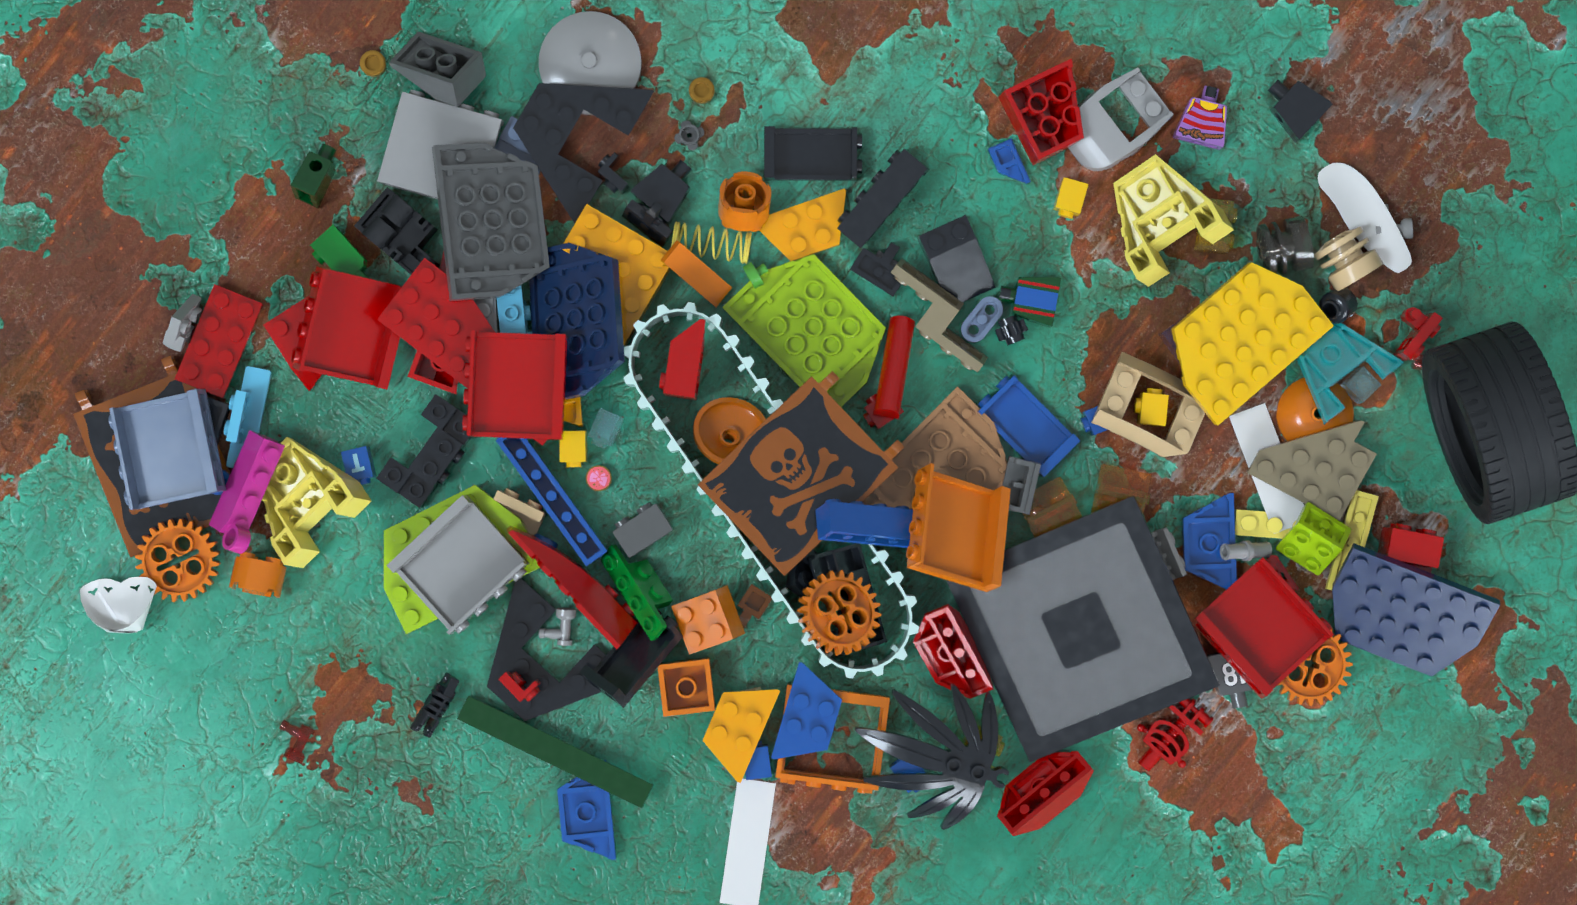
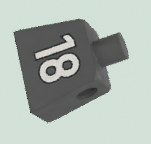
M1219 652L1208 654L1207 657L1220 683V686L1215 688L1217 694L1220 696L1230 695L1233 709L1248 706L1245 691L1252 690V688Z

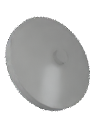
M579 12L562 19L548 32L539 53L540 76L542 82L547 84L635 89L641 75V53L634 35L621 21L601 12ZM585 110L582 112L584 115H592Z

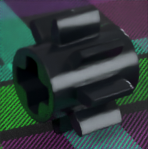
M1016 315L998 321L1000 328L996 329L995 332L999 342L1005 340L1008 346L1025 339L1023 332L1027 331L1028 328L1024 319L1018 321Z

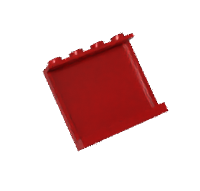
M316 266V270L311 273L309 286L311 287L310 295L306 297L303 305V311L305 312L304 320L300 322L297 329L298 345L291 354L292 367L299 371L305 370L374 385L377 388L387 390L400 337L377 319L402 286Z
M471 330V337H466V352H470V363H465V378H469V389H464V404L468 405V415H463L462 422L463 431H467V436L563 440L567 335L495 333Z
M1264 557L1258 560L1191 621L1261 699L1268 696L1281 681L1327 639L1334 635L1331 632V625L1323 617L1319 618L1313 612L1314 607L1305 598L1301 599L1295 592L1296 587L1288 579H1283L1277 573L1279 571L1277 566L1269 559L1266 561Z

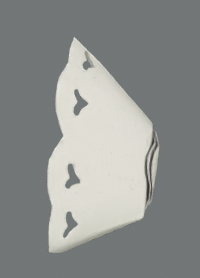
M131 577L121 583L112 579H98L80 589V600L87 616L106 632L135 633L143 630L157 585L148 577ZM140 585L138 591L130 587ZM104 587H112L113 589L108 593ZM95 588H98L95 595L88 593V591H93Z

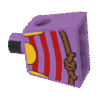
M1204 86L1201 99L1195 97L1189 99L1173 134V139L1216 150L1223 148L1227 106L1216 103L1219 89Z

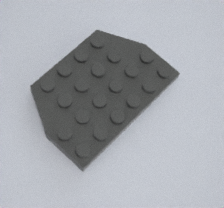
M487 143L445 144L432 147L450 301L500 298L550 267L538 165L522 161L515 155L506 154L492 148L493 146Z

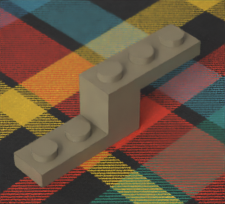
M901 258L891 271L895 275V279L900 284L913 288L916 291V295L922 300L932 302V305L915 326L919 329V333L924 338L937 342L941 350L946 354H953L960 359L961 364L965 368L975 370L978 373L988 357L947 328L964 303Z

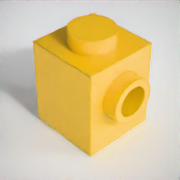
M1147 388V393H1140V398H1135L1134 413H1138L1137 424L1166 426L1169 395H1163L1161 389Z

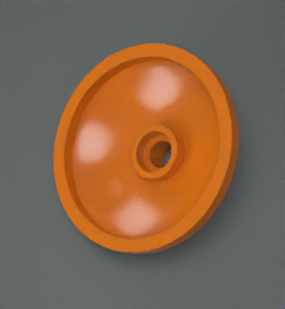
M1305 378L1290 384L1282 393L1276 408L1277 425L1285 440H1293L1353 422V404L1345 389L1338 383L1329 388L1345 406V409L1324 425L1321 418L1317 419L1314 416V411L1317 407Z
M732 397L718 398L705 404L699 410L693 424V437L701 453L712 462L720 464L766 418L758 408L747 401ZM725 439L731 440L732 443L726 442Z

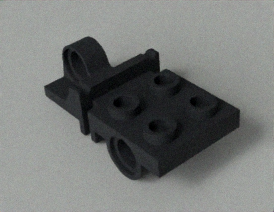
M388 187L354 225L363 235L410 274L415 271L424 258L436 267L440 266L422 250L438 229Z

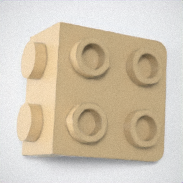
M505 488L504 491L497 490L493 500L501 503L513 514L520 517L529 534L534 536L547 512L541 510L543 506L530 499L527 503L518 499L520 494L508 488Z

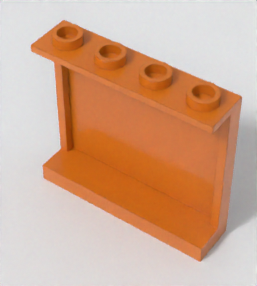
M932 463L919 469L914 479L916 489L912 500V521L909 525L910 542L906 551V557L908 558L907 568L984 592L1000 587L1011 489L1001 486L991 490L935 472L934 464Z

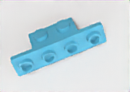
M521 284L504 296L497 298L500 333L532 334V331H529L528 321H531V306H526V301L523 300Z
M247 366L241 391L236 390L235 395H231L229 401V410H232L231 418L226 421L224 426V435H227L226 441L231 442L226 463L227 467H234L249 430L260 434L272 374L270 370Z

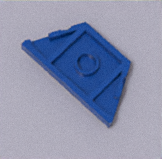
M1227 493L1182 518L1185 571L1224 589L1230 587L1237 580L1236 559L1223 560L1220 555L1222 544H1236L1234 493Z
M799 662L771 755L772 759L828 750L842 699L802 662Z
M578 777L559 787L557 794L562 841L582 847L584 850L592 853L595 852L608 857V859L616 860L610 793Z

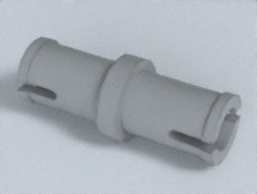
M1241 541L1239 544H1222L1220 547V555L1223 560L1241 559L1242 561H1250L1252 558H1269L1272 554V546L1267 541L1259 543Z

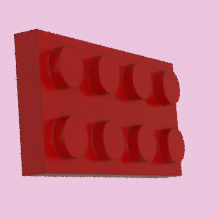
M214 284L175 376V380L197 389H206L207 393L224 399L263 304Z

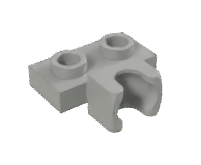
M192 294L171 317L163 340L165 346L182 352L185 342L189 343L191 341L195 328L191 323H196L202 312V309L199 308L201 297Z

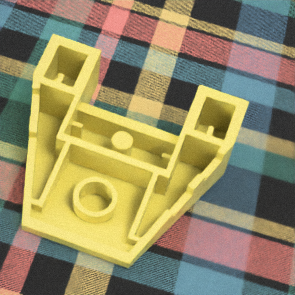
M1156 154L1113 183L1118 214L1121 216V234L1124 237L1126 247L1124 251L1125 258L1136 279L1148 287L1170 273L1159 252L1194 228H1197L1200 235L1212 244L1234 230L1222 208Z
M286 437L281 442L285 447L262 498L267 512L264 516L266 523L270 524L273 536L270 539L272 546L283 564L304 568L320 552L308 532L331 509L337 515L355 518L372 500L358 480L292 438Z

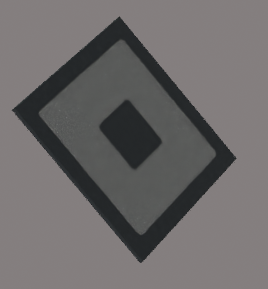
M1134 495L1004 551L1001 586L996 589L984 592L946 580L1029 762L1220 686Z

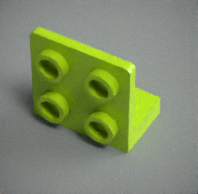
M1307 502L1302 508L1295 525L1277 544L1276 550L1315 575H1320L1343 550L1352 529L1315 505Z

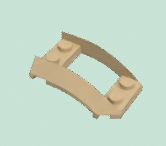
M1121 352L1091 423L1139 444L1160 457L1183 455L1189 452L1205 412L1183 386L1181 379L1147 362ZM1141 375L1183 396L1165 440L1122 420Z

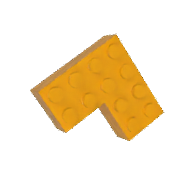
M586 204L563 244H575L618 259L623 343L626 347L636 330L633 325L637 320H642L671 270L661 261L667 250ZM562 249L570 254V249Z

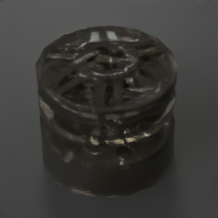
M1302 216L1283 220L1282 232L1275 221L1269 223V229L1266 224L1257 226L1256 246L1263 268L1276 274L1278 270L1281 275L1287 273V262L1290 263L1294 272L1313 268L1314 253L1308 226Z

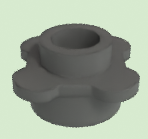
M685 120L681 123L679 133L674 137L675 142L688 146L689 150H696L700 137L704 136V129L696 127L690 121ZM688 133L692 134L691 138L687 137Z

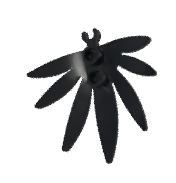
M951 684L956 715L968 741V745L965 746L950 728L933 713L913 699L893 689V696L907 714L926 733L949 749L945 750L933 744L888 731L864 727H855V731L874 746L902 761L925 769L942 772V774L897 773L864 776L862 779L864 782L872 785L898 790H930L953 785V788L932 797L907 813L909 818L923 817L941 811L956 802L940 825L941 829H948L960 822L972 811L982 795L986 780L991 781L998 788H1004L1005 784L1002 781H998L997 776L999 774L1009 775V771L1003 766L991 768L998 744V720L992 695L988 691L985 694L981 716L982 740H980L977 723L967 701L956 685Z

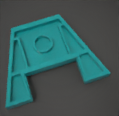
M1342 323L1333 324L1334 326L1296 358L1324 425L1345 409V406L1329 389L1365 361L1382 380L1404 363Z

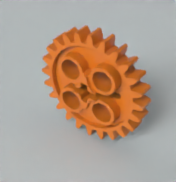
M173 518L169 519L168 527L163 522H159V531L151 527L149 531L152 536L143 535L142 538L146 544H139L137 548L143 551V554L135 556L136 559L142 560V563L135 567L144 571L139 577L152 579L157 585L154 595L161 591L162 600L171 595L172 602H176L180 595L183 602L188 600V594L194 599L198 597L197 589L205 593L207 589L204 583L207 585L214 583L210 576H217L219 572L214 570L213 567L221 564V562L214 560V557L219 555L220 551H213L212 549L217 544V541H208L212 533L209 532L203 535L204 526L201 525L195 529L193 520L186 526L184 518H180L177 525ZM181 536L189 539V549L185 550L179 546L178 540ZM157 547L165 549L167 553L165 560H159L155 556ZM195 549L199 550L198 554L183 560L180 564L176 563L161 571L157 570L158 566L175 559L176 556L180 557ZM191 560H197L201 564V571L199 573L191 571L189 567ZM167 571H174L177 574L178 580L175 584L168 582L166 579Z
M833 570L829 571L826 576L822 573L817 576V580L813 579L809 582L810 587L803 589V593L806 596L798 600L804 604L803 607L797 609V612L804 614V617L799 619L798 622L806 623L802 633H811L808 641L816 639L817 649L825 645V653L831 652L833 648L836 656L840 655L842 651L849 655L852 653V648L857 652L862 649L861 645L866 646L870 643L868 638L876 636L872 629L880 627V624L874 621V619L881 617L880 613L875 612V608L880 606V603H873L872 601L877 594H869L867 592L871 585L868 584L863 587L861 585L862 577L854 581L853 572L849 573L846 577L843 570L837 572L836 576ZM841 590L847 593L848 601L841 598ZM819 601L826 605V612L819 609ZM841 610L842 615L838 616L836 611ZM853 613L859 616L860 624H856L853 621ZM831 624L838 628V636L831 632Z
M1337 634L1327 639L1314 651L1313 655L1311 654L1306 659L1307 661L1312 660L1315 663L1314 668L1310 667L1308 670V666L1304 665L1306 661L1304 660L1298 666L1300 675L1297 679L1291 680L1287 676L1277 685H1282L1279 693L1289 692L1287 696L1289 701H1292L1297 696V704L1302 705L1304 699H1306L1308 706L1313 705L1314 699H1316L1319 705H1323V697L1332 701V692L1340 695L1339 684L1343 686L1348 685L1343 680V677L1352 675L1345 671L1346 667L1353 666V663L1347 662L1345 659L1352 655L1351 652H1343V649L1348 644L1346 642L1338 643L1341 635ZM1324 648H1329L1331 651V658L1327 662H1323L1320 658V652ZM1308 672L1307 685L1303 686V680L1305 679L1306 674ZM1317 673H1322L1325 677L1324 684L1316 687L1313 683V678Z

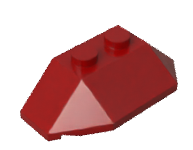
M947 604L925 613L919 625L918 633L913 638V643L935 683L951 690V684L953 683L963 696L969 699L993 690L988 670L960 612Z
M1078 751L1054 752L1037 759L1005 785L997 817L1012 836L1041 829L1082 795L1094 770Z

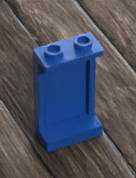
M1006 375L996 385L999 390L992 397L987 394L978 403L981 407L978 412L981 415L985 413L994 422L997 433L1023 459L1040 463L1039 475L1045 477L1080 440L1015 375L1011 378Z

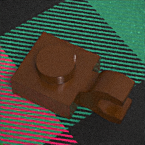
M753 584L750 585L737 605L743 609L739 616L743 628H745L752 615L760 619L772 600L770 595Z

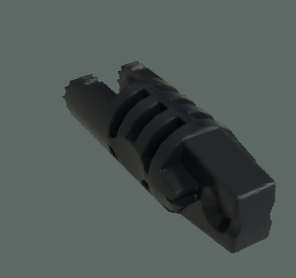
M446 672L440 682L435 684L431 694L425 700L424 706L421 707L410 728L416 732L421 730L428 719L426 726L423 728V734L428 738L432 736L442 719V715L445 714L449 703L452 702L456 694L455 690L459 680L455 676Z

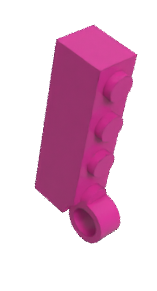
M251 430L247 434L226 483V491H223L209 523L211 527L224 533L222 539L224 549L238 554L244 553L250 544L251 533L249 528L285 447L276 440Z

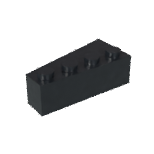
M897 149L888 159L891 165L885 172L881 169L871 180L874 185L868 192L863 189L854 200L857 205L850 212L846 209L837 220L840 223L837 229L859 248H863L882 226L885 219L899 206L902 199L913 190L922 175L925 176L930 170L907 149H903L901 152Z

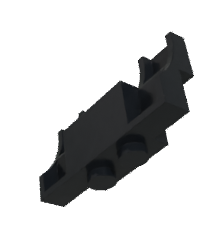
M437 394L434 395L421 414L436 425L437 428L410 467H405L391 457L376 478L419 508L423 507L437 485L440 484L442 486L451 474L448 472L449 468L453 463L457 465L466 453L463 451V448L471 438L467 436V431H463L462 428L463 415L467 414Z
M859 543L808 557L815 580L822 573L826 576L829 571L833 570L836 576L837 572L843 570L845 577L853 572L854 581L862 577L861 585L863 587L868 584L871 585L862 548ZM872 585L867 591L869 594L874 593ZM841 590V598L848 601L847 593ZM875 597L872 599L873 603H876ZM841 610L837 611V612H838V616H839V615H842V611H841ZM853 613V621L856 624H860L859 616ZM881 617L874 619V621L880 624V627L872 629L876 636L868 638L870 643L866 646L861 645L862 649L887 642ZM838 629L831 631L834 635L838 636ZM842 651V653L838 656H843L846 654L844 653V651Z

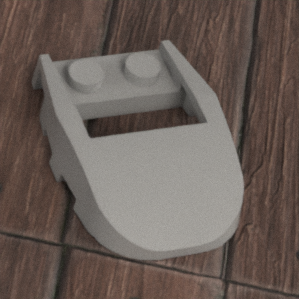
M1137 67L1092 92L1078 106L1080 108L1084 138L1068 147V149L1083 167L1092 171L1107 170L1140 151L1174 114L1167 108ZM1116 88H1119L1148 127L1146 131L1131 142L1126 139L1099 103L1100 100Z

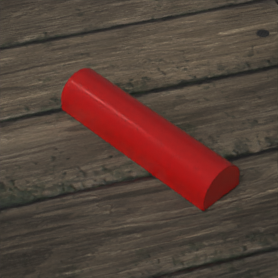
M893 316L889 320L873 415L899 419L915 321L909 317Z

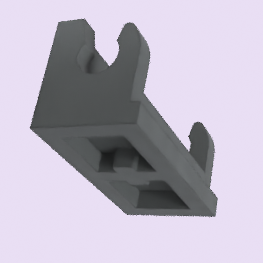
M1012 456L1008 457L1002 486L1011 489L1009 510L1030 515L1041 467L1040 463Z

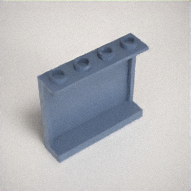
M194 389L187 391V393L119 408H109V424L114 430L115 435L114 449L116 454L119 455L120 460L119 474L121 479L124 480L126 489L124 491V499L130 510L143 509L226 491L206 389Z

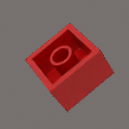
M1391 523L1390 528L1382 527L1378 553L1407 564L1439 568L1444 537L1437 536V531L1416 528V532L1411 531L1412 526Z

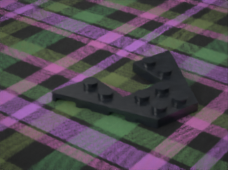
M538 83L513 129L574 223H576L586 204L589 205L603 181L558 154L580 115L585 110L629 136L654 93L653 90Z
M520 578L514 583L487 687L524 721L600 693L601 691L591 685L579 672L585 665L594 670L606 654L594 644L561 682L558 681L523 649V646L551 617L556 609L526 581ZM507 671L511 674L516 671L525 680L526 683L523 685L525 689L538 679L541 682L538 686L541 691L529 702L526 699L519 702L498 679Z

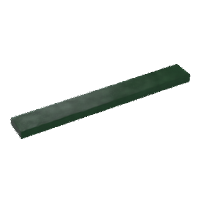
M471 696L467 697L457 718L640 808L644 807L654 786Z

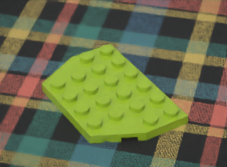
M814 254L768 269L769 272L760 276L764 284L756 289L751 281H749L722 308L799 387L811 376L820 383L833 371L840 379L827 390V393L842 407L867 383L886 327Z
M473 485L384 530V590L406 634L438 618L400 575L393 573L386 565L462 495H468L528 561L529 564L524 568L527 572L523 576L540 568L537 561L532 559L508 534L507 528L510 525L529 534L523 520L501 503L493 500L494 498L478 485Z

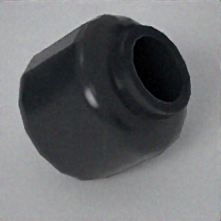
M1343 288L1340 291L1333 289L1323 295L1319 301L1320 309L1333 324L1342 323L1352 317L1358 306L1354 293L1348 288Z

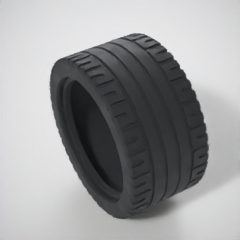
M1511 321L1426 350L1422 359V375L1434 429L1454 481L1463 499L1479 521L1484 524H1491L1537 509L1538 507L1552 504L1553 502L1561 501L1577 493V447L1569 416L1550 367H1548L1545 357H1543L1542 351L1538 348L1531 334L1521 324Z

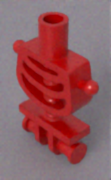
M1188 698L1179 702L1184 707L1181 711L1174 705L1168 707L1179 717L1175 723L1164 719H1156L1151 722L1148 728L1144 724L1137 726L1138 731L1144 732L1142 741L1150 747L1137 762L1148 772L1161 758L1170 765L1177 761L1180 768L1186 766V762L1181 757L1187 753L1189 742L1182 729L1184 730V727L1188 725L1201 736L1203 731L1194 722L1198 719L1203 724V727L1206 728L1214 719L1204 712L1205 708L1203 706L1198 709L1194 706L1196 703L1194 698ZM1191 710L1194 714L1187 718L1185 715ZM1164 724L1170 726V729L1164 732L1156 727ZM1153 733L1161 734L1163 737H1161V739L1158 740L1157 738L1151 735ZM1177 735H1180L1182 739L1181 749L1175 741ZM1170 743H1171V744L1173 745V747H1174V750H1175L1174 755L1172 754V752H1171L1170 749L1168 748V745L1170 746Z

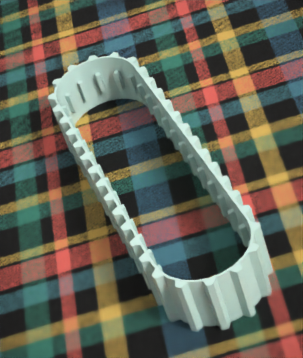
M688 302L684 309L669 310L662 304L657 307V315L650 318L646 323L637 320L633 325L637 334L633 338L632 344L624 347V356L629 359L628 366L630 373L624 377V380L629 387H636L641 395L637 402L640 409L643 411L651 409L656 419L652 423L653 428L657 432L666 431L671 438L667 445L669 451L672 453L680 452L685 458L686 462L682 466L683 471L686 474L695 473L698 479L702 481V476L695 468L700 464L697 459L693 462L690 461L681 448L685 441L683 438H680L678 441L675 439L666 426L671 421L667 416L661 419L651 404L656 399L653 395L647 398L638 383L643 378L641 374L636 375L635 357L640 358L641 353L637 351V348L644 335L647 337L651 335V332L648 331L662 320H664L665 324L670 323L669 318L675 316H687V321L691 322L693 317L706 319V322L710 324L707 327L708 330L713 332L716 328L727 343L723 345L725 351L732 349L742 363L737 367L740 372L747 370L757 386L752 389L756 394L761 391L772 406L767 410L768 413L771 415L783 402L781 399L772 401L766 393L770 386L768 380L755 377L751 371L755 366L754 360L751 356L741 357L737 351L740 340L736 335L727 336L721 329L722 318L717 313L708 317L703 313L697 312L695 303ZM698 486L696 490L699 494L705 495L706 493ZM715 504L712 509L714 516L724 515L731 525L726 532L730 538L739 536L746 546L742 552L744 559L754 558L761 568L756 575L760 581L768 579L775 588L771 595L773 601H784L790 611L786 616L789 624L799 623V616L802 613L794 611L784 595L788 592L787 588L785 587L780 590L769 573L774 569L771 566L765 569L754 553L758 548L755 545L752 548L749 546L740 533V529ZM870 544L867 545L875 555L870 560L873 564L878 561L881 563L890 578L885 580L886 583L890 585L894 582L903 597L898 602L900 606H906L907 623H901L900 628L905 629V632L898 646L892 644L890 648L893 651L880 661H877L876 657L872 658L873 664L858 666L854 665V660L850 659L848 664H845L831 657L833 651L825 653L821 647L817 649L820 652L818 660L823 667L832 663L839 668H843L846 677L852 679L857 671L866 672L872 670L876 676L883 675L884 665L890 663L894 658L904 660L907 657L904 646L908 642L909 635L917 634L919 626L912 622L911 607L917 603L916 598L912 594H905L900 586L904 576L898 570L891 572L884 562L889 556L886 550L876 551L873 545ZM799 623L802 629L806 627L803 623ZM803 633L801 636L803 644L805 646L814 644L816 647L817 642L815 639L810 642L808 641L811 633Z

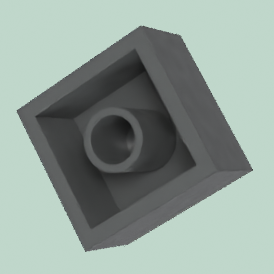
M648 502L636 510L639 515L633 519L627 516L614 524L617 529L613 531V534L629 558L675 530L659 504L652 505L651 502Z

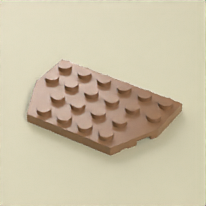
M957 386L901 443L904 448L892 459L898 468L863 501L864 505L882 503L886 504V507L908 506L909 509H912V500L916 489L915 475L919 469L930 463L934 464L935 472L991 490L1001 487L1007 460L994 422L985 413L981 415L978 412L980 408Z

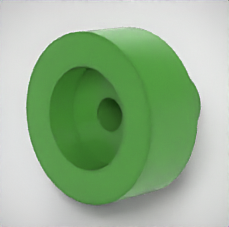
M752 262L742 267L755 289L764 284L760 276L769 272L764 263L756 268Z

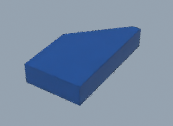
M1012 138L988 148V152L999 174L1025 184L1031 182Z

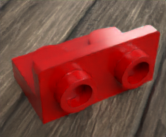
M507 671L498 679L519 702L524 699L529 702L541 691L538 688L541 684L538 679L525 689L523 685L526 682L516 671L512 674Z

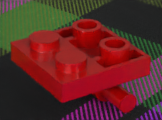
M1411 307L1405 309L1400 318L1413 329L1392 354L1402 361L1411 360L1412 358L1416 359L1425 349V346L1422 344L1429 337L1432 339L1441 328L1439 323L1443 319L1436 312L1424 315L1421 310Z

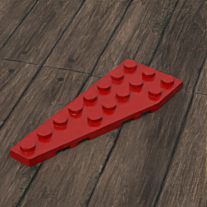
M426 258L421 261L377 319L467 389H469V378H465V363H470V352H466V337H471V330L476 332H495L474 300H449L447 274ZM534 439L542 446L547 442V439Z

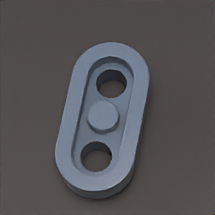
M989 296L983 298L961 325V335L966 341L976 343L986 336L1003 313V306L1000 300ZM987 305H991L994 308L993 314H986L985 307ZM971 325L977 326V334L972 335L969 333Z

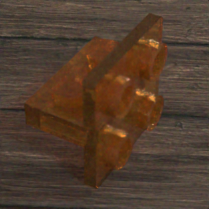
M1102 464L1100 466L1091 513L1134 495L1142 514H1144L1145 505L1149 504L1151 494H1148L1151 474Z
M1057 477L1035 489L1030 515L1022 513L1034 537L1082 517L1076 506V499L1073 494L1069 493L1061 477Z

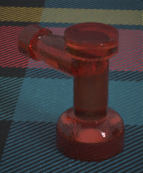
M283 720L279 729L297 738L294 746L288 747L283 755L302 764L305 758L302 751L310 735H314L316 730L303 723L299 728Z

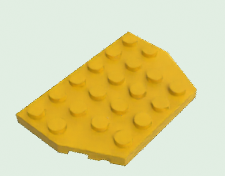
M1249 262L1171 328L1173 340L1176 343V354L1183 374V386L1214 425L1218 426L1334 325L1302 285Z

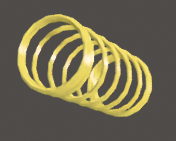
M675 222L672 245L676 240L681 241L684 231V246L687 248L686 223H683L680 232V222ZM697 225L691 243L690 251H692L696 235L698 232V252L700 258H702L705 255L712 233V256L713 259L716 260L720 254L723 240L726 234L727 261H731L735 252L738 238L740 237V261L742 264L748 263L752 237L751 232L746 233L743 258L741 231H738L733 250L729 258L728 229H724L719 249L715 257L714 227L712 226L710 228L705 248L701 255V229L700 225Z

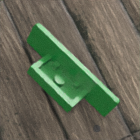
M611 545L607 550L608 552L601 557V562L650 640H656L667 627L657 609L669 606L673 599L648 560L628 564L617 545Z

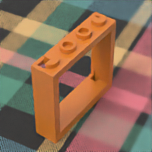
M788 683L786 689L784 711L792 687V684ZM831 689L842 699L843 703L880 707L877 730L886 731L890 702L889 696ZM876 746L871 776L880 775L883 750ZM786 757L777 760L775 778H780L782 783L795 784L796 780L806 781V786L821 788L822 783L832 785L831 789L847 791V787L857 788L858 793L872 794L873 790L878 791L879 786L866 783L862 778L784 769Z

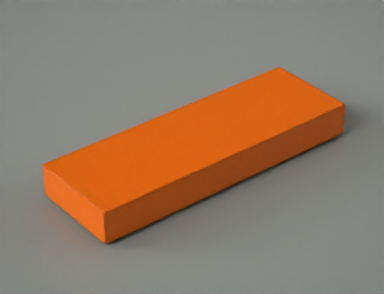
M677 240L661 259L665 265L715 307L719 305L732 289L728 283Z

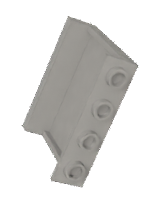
M410 90L409 93L402 92L377 181L383 185L438 200L432 147L445 144L487 143L495 149L500 128L504 125L502 119H499V114L484 110V114L474 112V107L466 104H460L459 107L438 101L435 98L434 100L424 98L425 94L419 91Z
M462 495L386 566L393 573L400 575L448 629L447 633L450 635L455 632L458 634L463 632L470 625L468 620L474 614L477 617L488 609L487 602L493 597L496 599L501 597L508 590L506 585L512 579L516 582L527 572L524 568L529 563L470 497Z

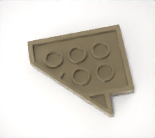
M1357 420L1259 449L1247 473L1305 504L1310 502L1340 521L1377 453L1354 441L1365 423L1362 420Z

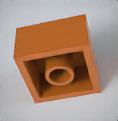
M728 585L671 606L689 655L745 634Z
M710 657L661 663L658 666L663 717L715 711Z

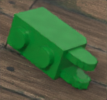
M335 225L330 226L310 244L315 250L311 254L321 265L326 263L332 270L369 278L364 273L367 269L368 261Z

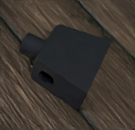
M1278 79L1267 90L1278 100L1270 109L1271 113L1295 143L1333 105L1331 101L1300 81H1297L1288 89Z
M679 160L672 170L661 164L631 189V193L648 208L655 201L660 204L663 209L659 217L670 224L690 191V187L683 180L692 169L682 160Z

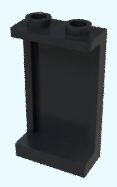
M764 126V181H857V175H862V159H857V149H862V133H857V127H852V129H817Z
M666 616L663 620L667 627L656 640L651 641L638 619H636L637 624L618 649L613 647L594 670L585 665L579 673L591 685L624 708L682 639L683 635L676 629L679 625L671 617Z

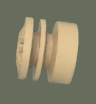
M1361 226L1340 233L1324 243L1320 250L1314 254L1316 260L1325 255H1328L1330 258L1320 265L1322 269L1332 265L1335 266L1336 270L1329 275L1328 279L1337 291L1349 286L1384 264L1375 249L1365 253L1362 252L1361 248L1368 243V237L1359 242H1356L1354 239L1364 232Z

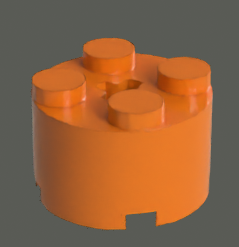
M741 171L734 173L733 177L729 179L726 178L720 186L718 214L722 225L725 228L737 231H759L769 217L771 187L762 181L760 175L753 172Z
M244 552L240 556L235 557L229 588L236 590V585H238V588H242V592L271 597L273 592L276 598H280L287 567L283 566V562L280 559L266 557V560L263 561L258 560L255 554Z

